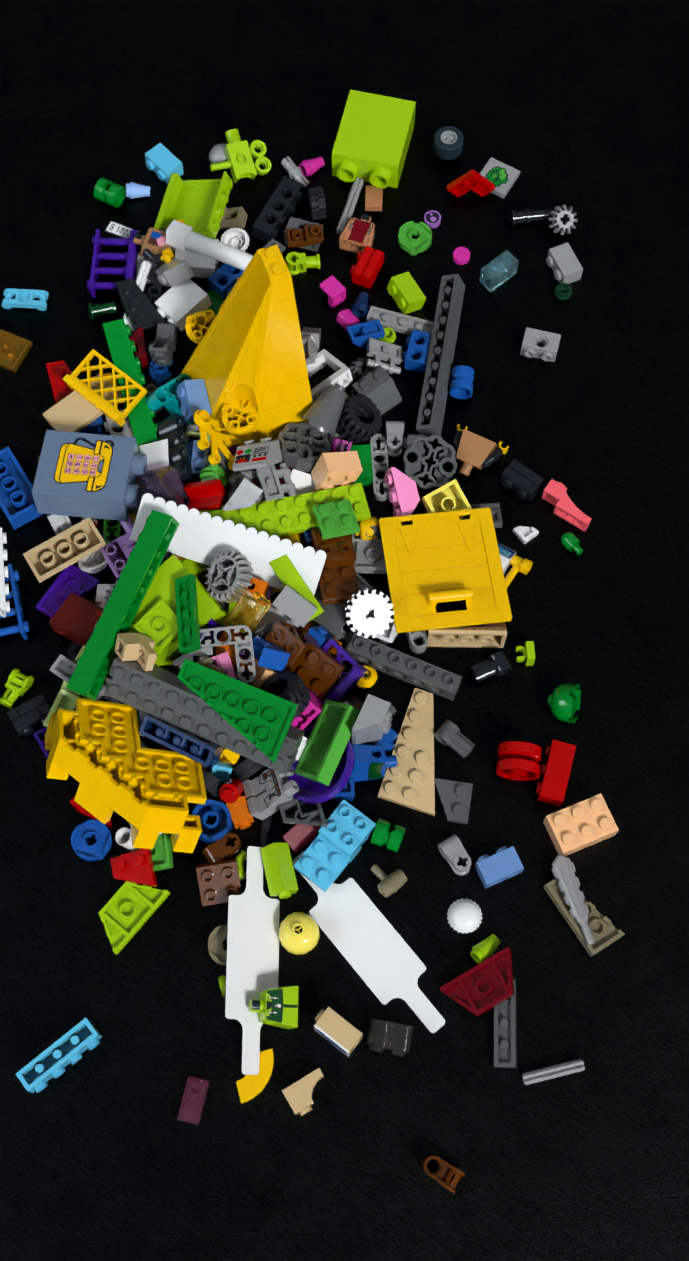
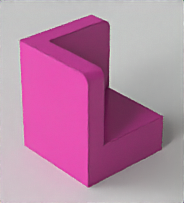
M333 275L320 284V288L328 295V304L332 308L346 299V288Z

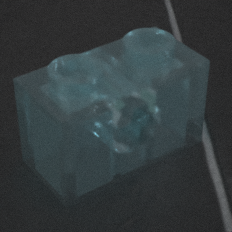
M506 250L481 269L479 281L492 292L517 273L519 261Z

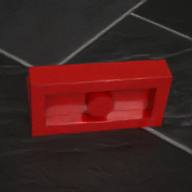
M220 479L188 483L184 487L190 499L187 506L188 512L192 508L198 511L220 508L227 494Z

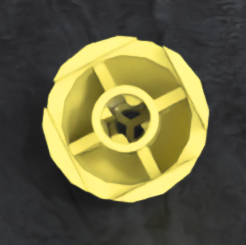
M294 912L288 915L279 927V940L282 946L288 952L295 955H302L315 948L320 938L319 926L316 920L303 912Z

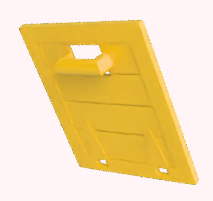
M489 507L379 519L396 633L509 622L512 620L492 513ZM470 515V519L460 520L459 516ZM412 521V525L402 526L401 522ZM461 600L466 602L467 610L436 613L437 603Z

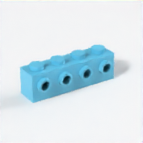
M84 1018L18 1071L16 1076L28 1092L34 1093L36 1091V1093H39L48 1085L46 1082L52 1077L56 1079L65 1072L64 1068L71 1063L73 1065L83 1057L81 1054L84 1051L94 1049L100 1043L99 1039L102 1038V1035L91 1020Z

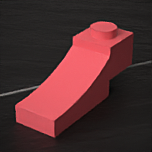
M551 479L543 491L542 499L555 506L554 514L585 532L592 518L575 506L567 495V488L563 483Z

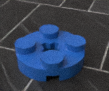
M88 820L81 825L79 824L74 829L71 835V845L74 852L83 860H102L111 849L112 834L102 822ZM94 835L97 842L89 845V842L86 840Z

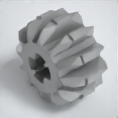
M566 205L556 206L555 211L550 212L553 217L548 218V221H552L549 227H555L554 233L559 231L560 235H564V233L569 234L571 233L570 229L576 228L573 223L578 222V219H574L573 216H576L577 213H571L572 207L567 208ZM560 218H565V222H561Z

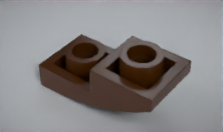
M305 225L304 229H286L285 234L288 248L310 246L324 241L322 225Z

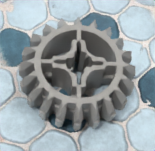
M227 550L226 552H220V556H215V561H210L211 566L206 568L208 574L205 575L208 580L204 583L208 586L207 591L211 593L210 596L219 602L232 603L238 602V598H244L243 593H249L247 588L252 586L250 579L254 578L251 575L254 570L250 567L252 563L248 561L245 555L237 551Z

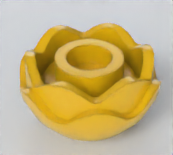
M365 664L363 666L368 670L366 672L367 677L363 676L356 684L359 687L370 688L377 681L378 675L372 666Z

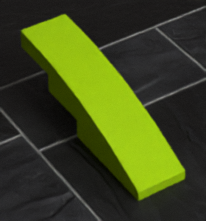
M287 554L269 562L284 587L287 584L319 607L309 621L324 612V609Z

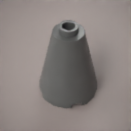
M338 383L335 386L331 384L303 414L301 419L304 421L306 418L309 419L307 421L309 422L308 424L325 434L330 431L329 435L333 437L347 393L344 392L346 388Z

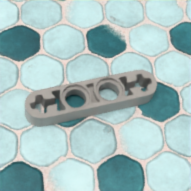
M375 434L370 439L373 494L376 500L385 501L389 498V487L386 485L384 478L378 479L375 475L378 472L385 473L389 470L387 441L384 435ZM377 440H380V450H377ZM376 456H383L385 460L378 463L374 458ZM383 484L384 494L380 495V485Z

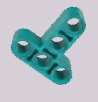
M181 374L146 398V404L149 409L156 411L165 406L170 415L177 413L184 417L181 413L180 398L177 396V386L183 380H192L190 376ZM186 421L187 426L189 424H195L194 421Z

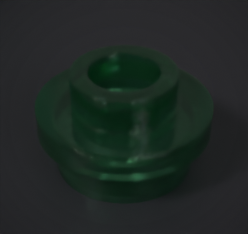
M560 283L555 288V296L560 300L569 299L572 295L571 286L567 283Z

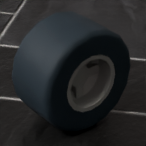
M445 126L438 129L434 134L433 150L435 154L444 160H452L460 156L464 141L462 132L453 126Z

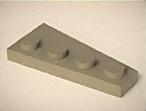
M558 878L544 885L543 888L590 957L625 935L620 929L618 930L611 924V920L597 911L590 901L588 902L584 899L583 902L589 910L587 914L588 924L595 941L594 944L587 946L580 925L576 922L575 918L571 917L569 912L570 906L564 901L565 895L559 889Z

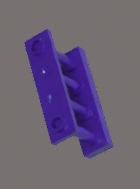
M96 229L95 236L92 237L94 250L90 280H87V289L90 290L92 297L96 298V289H116V282H97L98 274L124 275L125 280L132 278L134 281L136 280L139 245L133 243L135 234L138 233L137 230H130V237L121 239L102 238L100 229ZM101 246H127L128 251L125 253L101 252ZM100 260H125L127 266H124V268L99 267Z

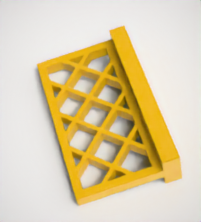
M94 349L91 350L71 375L67 374L63 378L64 382L71 389L120 427L125 423L124 419L147 393L145 388ZM94 356L99 358V365L90 366V361ZM112 368V375L103 376V369ZM100 369V377L91 378L90 370ZM87 371V379L80 380L77 378L80 372ZM124 378L126 386L117 387L116 379ZM113 379V387L104 389V381ZM100 381L101 389L92 390L91 382ZM137 388L140 390L137 396L130 397L129 389ZM126 390L127 398L117 399V391ZM114 392V400H105L104 393ZM127 402V408L120 412L118 410V403Z

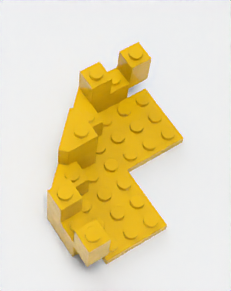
M77 698L76 711L58 709L57 713L51 714L45 733V750H50L46 762L47 778L67 780L68 775H71L80 784L74 801L103 824L110 821L113 811H116L133 825L131 830L132 847L153 849L160 832L171 834L172 850L174 852L193 853L202 828L200 816L188 815V803L205 804L207 799L200 763L178 752L141 748L137 709L130 705Z

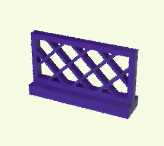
M333 638L327 642L323 649L328 652V649L333 645L337 649L338 658L335 659L341 664V660H348L353 667L348 672L340 674L338 684L332 686L333 689L322 700V707L326 699L340 702L368 671ZM319 714L308 724L309 727L315 725Z

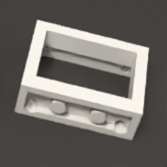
M325 349L317 353L315 363L306 365L308 378L327 365L335 371L334 374L311 389L313 403L331 384L335 386L338 383L345 388L353 382L350 368Z

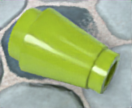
M492 934L473 946L470 954L480 964L493 955L501 942L498 937Z

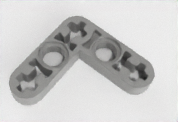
M245 625L201 629L200 633H204V636H211L210 632L214 631L213 638L215 644H211V640H205V644H201V648L235 645L238 677L241 682L251 683L256 677L250 628ZM230 629H234V633H240V629H244L249 635L245 636V640H241V637H234L236 641L231 642L232 635ZM226 631L228 633V640L226 642L218 641V632ZM245 648L250 651L251 656L248 660H242L239 657L241 649ZM252 662V666L248 665V670L253 672V676H250L249 680H245V677H241V673L244 672V666L240 667L239 663Z

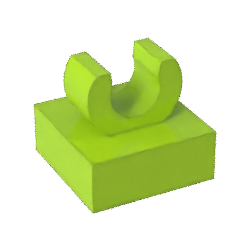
M526 641L524 647L517 646L515 652H522L523 656H517L516 661H525L526 666H533L535 662L534 641Z

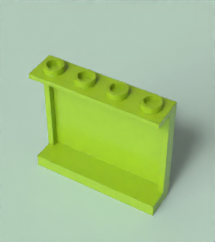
M226 171L223 173L222 179L181 180L178 173H172L154 228L165 229L170 226L173 220L182 219L186 225L193 227L194 232L211 239H216L221 219L224 216L225 206L228 203L230 190L233 187L232 179H230Z

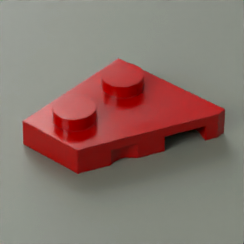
M142 848L110 859L114 879L153 887L157 886L150 849Z

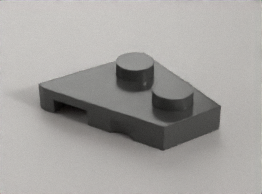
M435 778V786L447 821L467 824L473 784Z

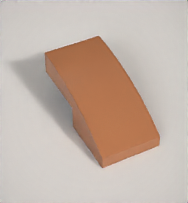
M366 185L365 211H382L383 188Z

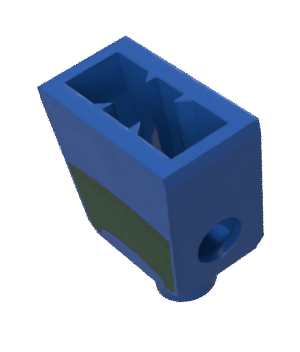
M353 745L354 782L385 777L386 768L397 767V756H386L384 746Z

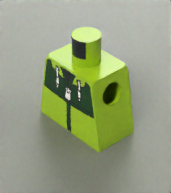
M298 986L261 991L260 999L249 1000V1012H259L260 1023L285 1029L297 1028Z

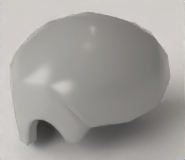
M225 143L217 144L211 149L209 160L212 164L227 161L224 152Z

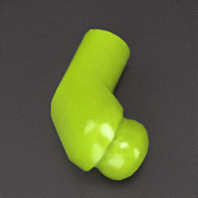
M241 850L235 859H237L240 881H243L247 873L244 871L243 866L247 860V852Z

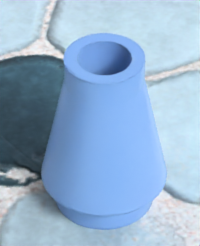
M134 182L126 183V197H130V199L150 197V186Z

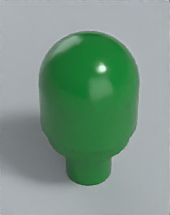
M566 532L562 535L561 543L567 550L574 551L577 555L583 552V549L579 546V539L573 533Z

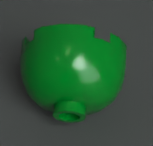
M579 684L559 685L555 688L553 695H549L548 706H551L553 715L560 721L575 723L578 716H574V713L580 709L581 689H577L580 686Z

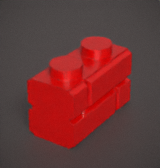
M366 246L363 252L360 251L358 253V262L352 266L350 275H352V282L354 284L370 289L384 263V252Z

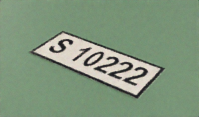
M112 220L105 229V231L125 239L130 237V230H135Z

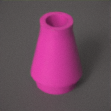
M322 157L303 160L299 167L305 177H310L323 167L325 162Z

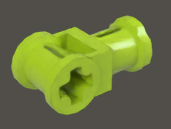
M290 252L286 256L287 267L291 275L306 272L307 268L320 269L319 253L314 256H306L305 253Z
M15 668L8 677V681L5 684L7 690L2 698H0V703L9 709H13L19 696L23 697L31 688L34 677L26 676L20 673L19 669Z

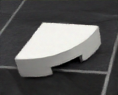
M517 526L512 530L524 545L539 534V531L534 527Z

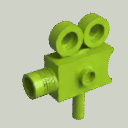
M231 129L225 132L228 144H226L224 152L227 161L210 164L211 171L229 168L234 183L241 178H251L253 180L257 174L266 175L271 169L270 160L264 157L267 151L265 143L255 140L249 147L247 140L241 141L238 129Z

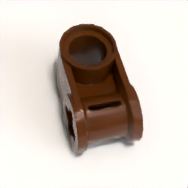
M228 833L221 839L208 845L203 849L202 853L209 863L225 861L241 851L242 842L236 834ZM230 840H232L235 843L234 847L230 846Z
M427 1156L422 1162V1169L426 1175L455 1194V1187L460 1178L465 1176L464 1172L437 1156ZM431 1159L436 1160L438 1163V1169L434 1173L429 1172L427 1169V1163Z

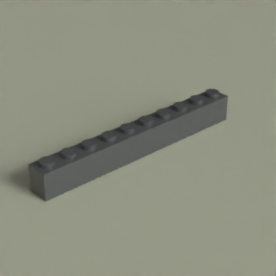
M459 274L443 275L441 278L416 430L420 435H425V437L432 435L441 437L465 285Z

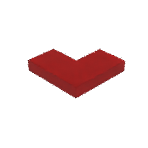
M472 169L449 183L447 190L457 197L470 190L483 197L495 190V184Z

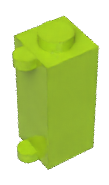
M274 842L261 848L260 852L270 896H279V899L291 897V894L297 893L299 889L288 843Z

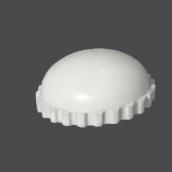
M236 227L225 231L220 238L221 243L244 252L248 249L250 242L246 231Z
M100 550L78 561L79 568L90 574L99 573L108 565Z
M467 898L458 899L448 909V923L458 933H472L481 924V909L472 900Z

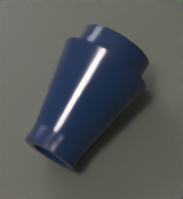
M360 292L351 307L352 313L357 318H364L368 314L369 295L366 292Z

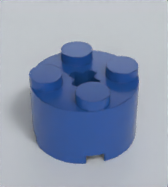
M207 799L205 804H197L194 807L192 815L200 816L202 832L199 837L200 841L210 845L232 832L233 821L231 814L223 802ZM210 819L215 821L213 825L209 823Z

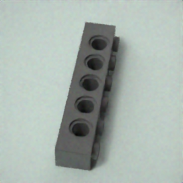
M354 633L347 647V652L357 662L370 665L378 671L454 701L460 687L462 676L371 639L359 636Z

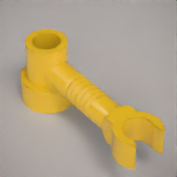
M514 555L510 562V565L513 567L505 577L506 588H508L518 572L527 575L533 562L527 558L523 559Z

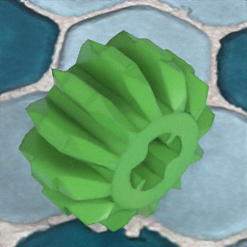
M211 464L201 469V481L220 479L225 491H227V477L222 466Z

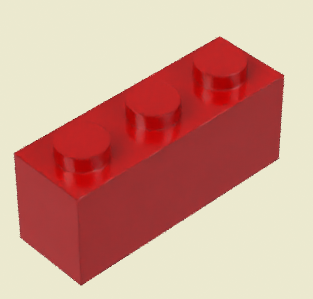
M553 740L551 745L546 746L544 756L548 758L546 764L543 763L540 775H543L542 783L538 782L535 793L539 794L537 801L561 807L566 793L576 745Z

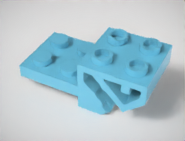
M345 800L339 804L327 819L328 826L319 829V835L293 866L294 869L325 893L349 862H352L362 848L361 845L370 837L376 826L372 820Z

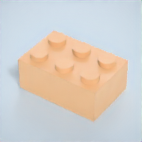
M602 794L547 815L543 821L558 854L563 856L613 837L619 831Z

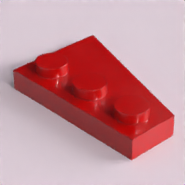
M64 360L46 363L55 404L74 392L63 380L67 374H72Z

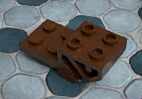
M312 529L311 547L314 548L315 553L323 550L327 555L318 582L322 605L346 603V598L349 599L351 597L350 594L357 592L356 589H359L354 568L356 555L351 534L322 540L319 529Z
M282 620L276 621L265 637V640L291 653L283 672L293 671L298 674L305 686L321 699L326 697L345 668L344 665L317 644L318 641L310 634L303 631L298 635L295 626Z

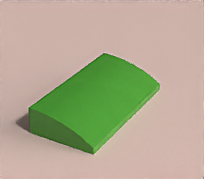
M326 699L294 773L329 786L350 739L352 728L360 710L348 704Z

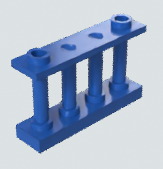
M8 564L9 573L8 578H5V582L11 581L12 590L9 591V595H5V599L14 598L15 607L10 608V612H6V617L17 615L18 625L1 628L0 637L20 632L24 640L28 639L27 632H30L28 621L24 620L17 581H20L18 570H14L12 564Z

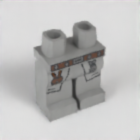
M293 767L286 775L269 768L253 780L247 779L242 782L245 796L248 798L247 803L251 816L265 820L280 810L279 804L294 800L293 795L299 791V787L296 781L288 780L294 774Z

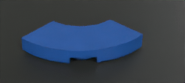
M151 360L149 368L150 378L158 388L173 380L172 375L168 372L171 365L158 366Z

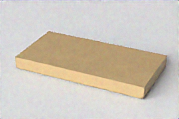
M108 380L104 381V389L113 387ZM100 381L91 382V389H101ZM74 391L42 415L56 431L79 432L103 413ZM117 391V399L123 398V396ZM114 392L104 393L105 400H114Z

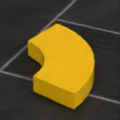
M273 1049L260 1052L258 1075H246L244 1078L236 1081L241 1104L255 1098L267 1085L274 1066Z

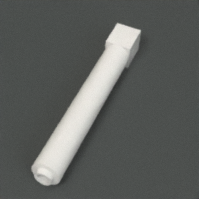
M173 220L166 230V244L183 251L186 248L243 271L254 256L193 231V227Z

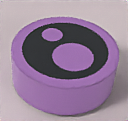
M428 211L424 215V223L430 228H436L441 223V215L437 211Z

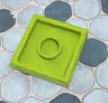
M162 598L133 625L140 634L148 636L155 641L154 650L158 654H161L178 638L177 614Z

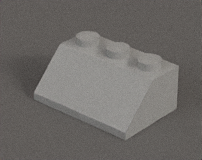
M368 694L352 728V746L354 744L367 745L381 740L384 734L389 733L393 713L391 711V703Z

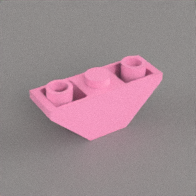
M391 467L385 472L384 479L390 491L389 500L393 504V516L411 515L420 501L416 482L395 467Z

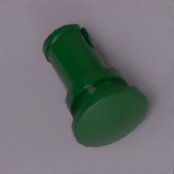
M114 301L100 305L96 303L95 306L88 303L89 315L93 321L95 316L99 318L101 315L116 313Z

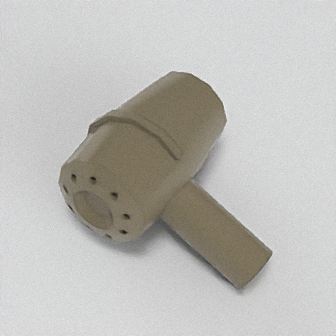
M377 864L371 868V871L381 881L377 885L378 890L386 898L396 893L407 881L406 875L400 869L387 876Z

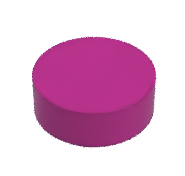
M458 247L454 250L453 261L456 264L464 265L469 262L470 251L467 248Z

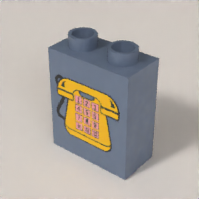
M46 430L32 488V495L38 513L128 521L130 507H139L141 486L135 484L137 475L145 476L147 454L139 453L137 441L134 437Z

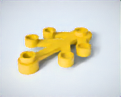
M206 410L195 411L193 418L195 424L199 426L200 439L197 441L198 448L205 450L211 445L212 454L208 456V460L212 465L221 462L219 448L228 460L229 469L233 471L235 456L232 455L226 446L232 447L237 444L235 436L220 433L225 430L222 420L212 419ZM207 433L209 434V437H210V443H209V441H208V439H207Z

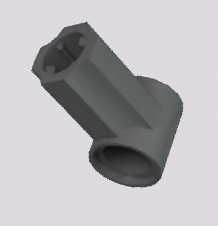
M446 720L434 734L441 744L449 746L462 758L467 757L475 747V744L460 733L459 728L450 720Z

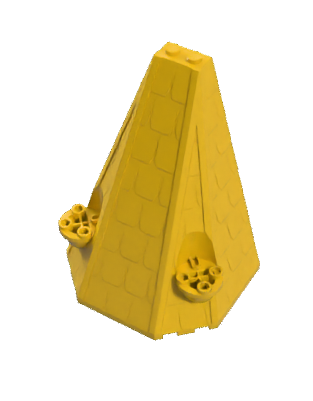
M276 244L256 251L220 306L217 315L212 310L196 312L186 318V334L191 341L198 345L181 374L189 375L192 380L204 379L212 412L211 418L222 420L225 430L220 433L235 436L238 446L244 445V441L255 439V443L261 442L260 439L267 437L277 440L279 432L284 430L285 425L289 423H309L307 422L309 419L306 418L304 421L301 418L313 405L292 277Z

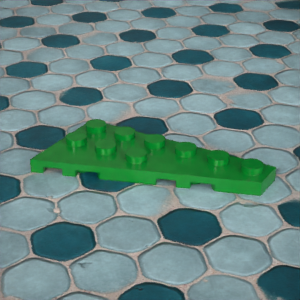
M185 659L177 678L220 714L240 734L254 744L273 763H276L299 705Z

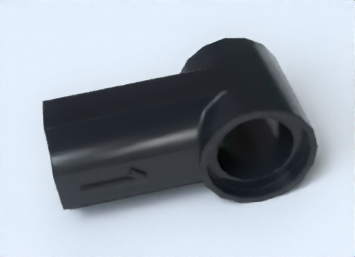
M504 651L494 653L487 660L470 666L471 674L476 682L494 675L502 676L512 670Z

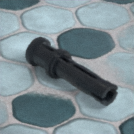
M528 208L524 209V211L510 210V224L515 226L518 223L529 224L531 221L548 220V218L553 217L550 212L555 211V208L530 211Z

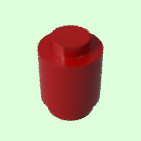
M230 778L221 786L219 796L224 802L233 803L243 793L244 786L239 779Z

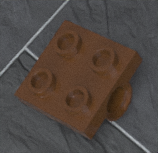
M237 859L196 865L202 907L227 903L230 895L242 894Z

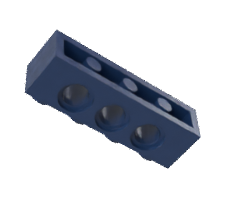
M150 714L145 715L139 734L206 767L218 764L224 747Z

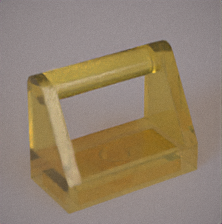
M245 591L223 624L227 627L245 625L252 632L272 603L258 591ZM240 629V632L248 635V632H245L244 629Z

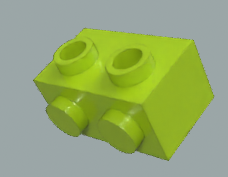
M405 272L391 277L387 290L403 314L406 315L422 309L426 297L410 273Z

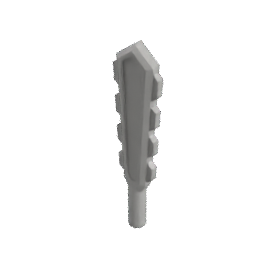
M558 854L552 863L551 870L554 877L558 878L560 891L564 892L565 903L570 906L569 912L571 917L575 918L576 922L580 925L587 946L592 945L595 941L588 924L587 914L589 910L583 902L585 897L579 889V879L574 874L576 871L574 863L570 861V858Z

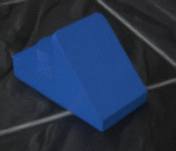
M379 319L346 327L351 342L363 349H366L369 337L379 339L385 336V331Z
M255 636L253 639L254 658L259 660L257 665L283 672L291 653L260 636Z

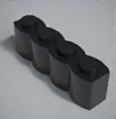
M177 413L158 421L157 425L160 435L159 441L168 439L169 471L163 472V479L165 484L172 488L190 481L193 471L189 464L191 454L188 449L189 438L186 434L187 422L184 420V417Z

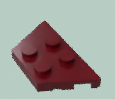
M510 948L503 949L439 988L440 991L476 1016H480L514 995Z

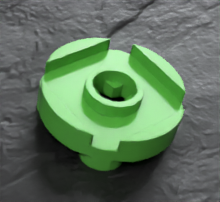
M409 221L400 227L398 243L410 255H417L430 247L432 231L423 222L414 223V221ZM412 235L415 237L419 236L418 239H412Z

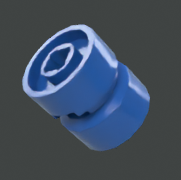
M465 365L452 368L450 395L452 397L467 399L472 396V382L474 381L475 372L473 368Z

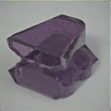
M170 465L150 470L141 476L145 484L146 493L152 494L154 499L162 497L165 500V504L168 501H174L177 507L179 505H186L184 500L189 498L184 490L186 484L181 482L179 478L180 472L175 467Z

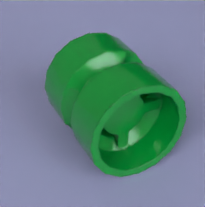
M103 177L98 180L94 188V197L96 199L107 202V204L116 208L123 203L126 195L125 187Z
M379 818L370 843L380 847L386 845V849L397 853L406 828L397 824L391 826L389 821Z

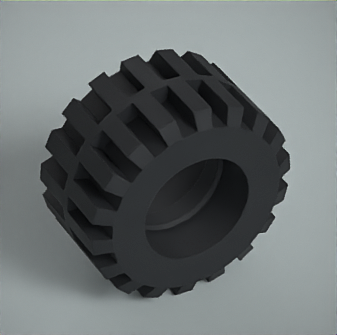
M352 394L345 399L336 430L346 441L360 445L379 432L380 427H382L381 412L370 398H366L365 395Z
M285 671L273 675L258 688L299 705L294 718H297L305 711L311 700L309 690L299 675L293 671Z

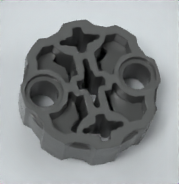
M306 422L285 425L284 430L279 432L277 438L279 439L283 461L280 463H286L287 467L301 472H311L322 453H329L331 451V443L327 439L328 435Z
M440 436L418 437L404 453L402 460L404 463V474L414 480L419 489H438L447 484L448 480L456 472V452L453 446L444 441ZM437 441V445H439L440 447L432 449V445H430L429 443ZM423 445L428 450L427 456H425L426 450L424 449ZM442 450H444L443 453H440V454H439L438 459H436L437 453H438V452H441ZM410 453L415 454L417 461L414 463L409 462L407 455ZM432 454V463H434V465H431L427 472L428 463H426L425 461H428ZM444 463L452 465L451 472L443 470ZM423 466V467H424L423 472L420 473V474H418V475L416 476V473H417V472H420V471H421V467ZM433 469H435L434 476L437 480L431 475ZM426 476L430 483L428 482L426 485H423V481L420 479Z

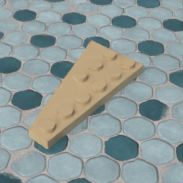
M415 688L392 755L397 756V767L387 768L378 798L435 816L433 693Z

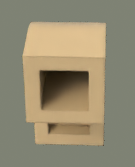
M139 633L117 634L114 651L121 661L137 660L144 671H153L154 662L157 659L156 652L154 651L155 641Z

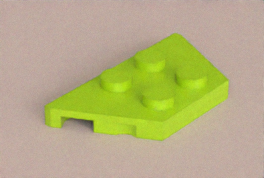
M126 881L100 910L99 916L105 927L113 952L116 955L121 952L170 895L169 891Z

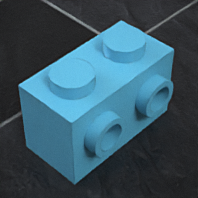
M161 143L145 153L146 166L149 170H153L161 181L164 180L168 184L172 173H178L179 176L184 174L182 162Z

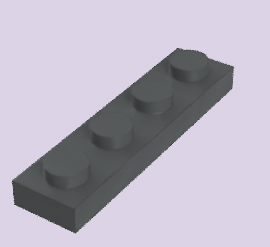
M513 979L514 995L494 1007V1067L517 1068L515 979Z

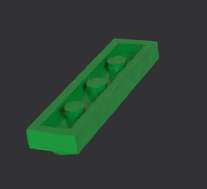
M193 574L174 579L179 652L183 655L201 649L196 576Z

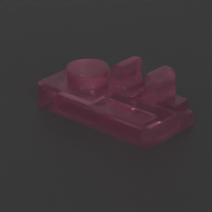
M188 1076L177 1120L199 1125L210 1081Z

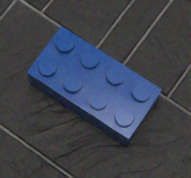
M8 446L0 450V507L15 530L43 514L38 513L32 495L33 486Z

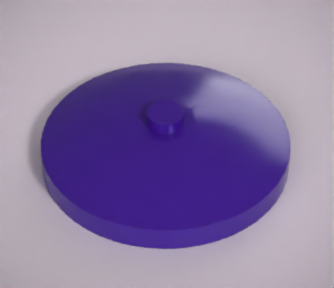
M314 726L303 730L305 731L304 737L309 739ZM349 740L329 786L296 773L290 776L288 780L296 781L299 787V791L293 797L305 803L317 804L330 800L337 795L348 782L353 770L354 750L351 741ZM298 760L292 766L293 770H295Z

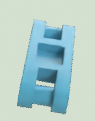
M6 288L3 293L5 298L2 300L1 306L5 309L15 307L45 311L47 309L46 300H48L49 293L45 290Z

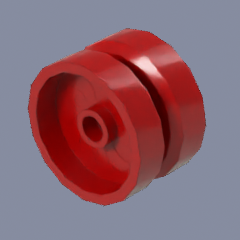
M521 741L500 743L498 745V757L501 760L497 762L496 774L502 778L517 781H531L540 778V765L537 762L541 761L542 748L533 743Z

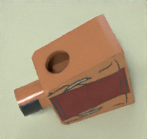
M363 214L361 219L351 218L339 237L340 249L359 253L360 251L363 252L366 246L372 248L375 224L371 223L369 215Z

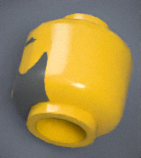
M376 517L358 521L360 531L355 533L356 536H360L362 540L379 539L381 534L379 521Z

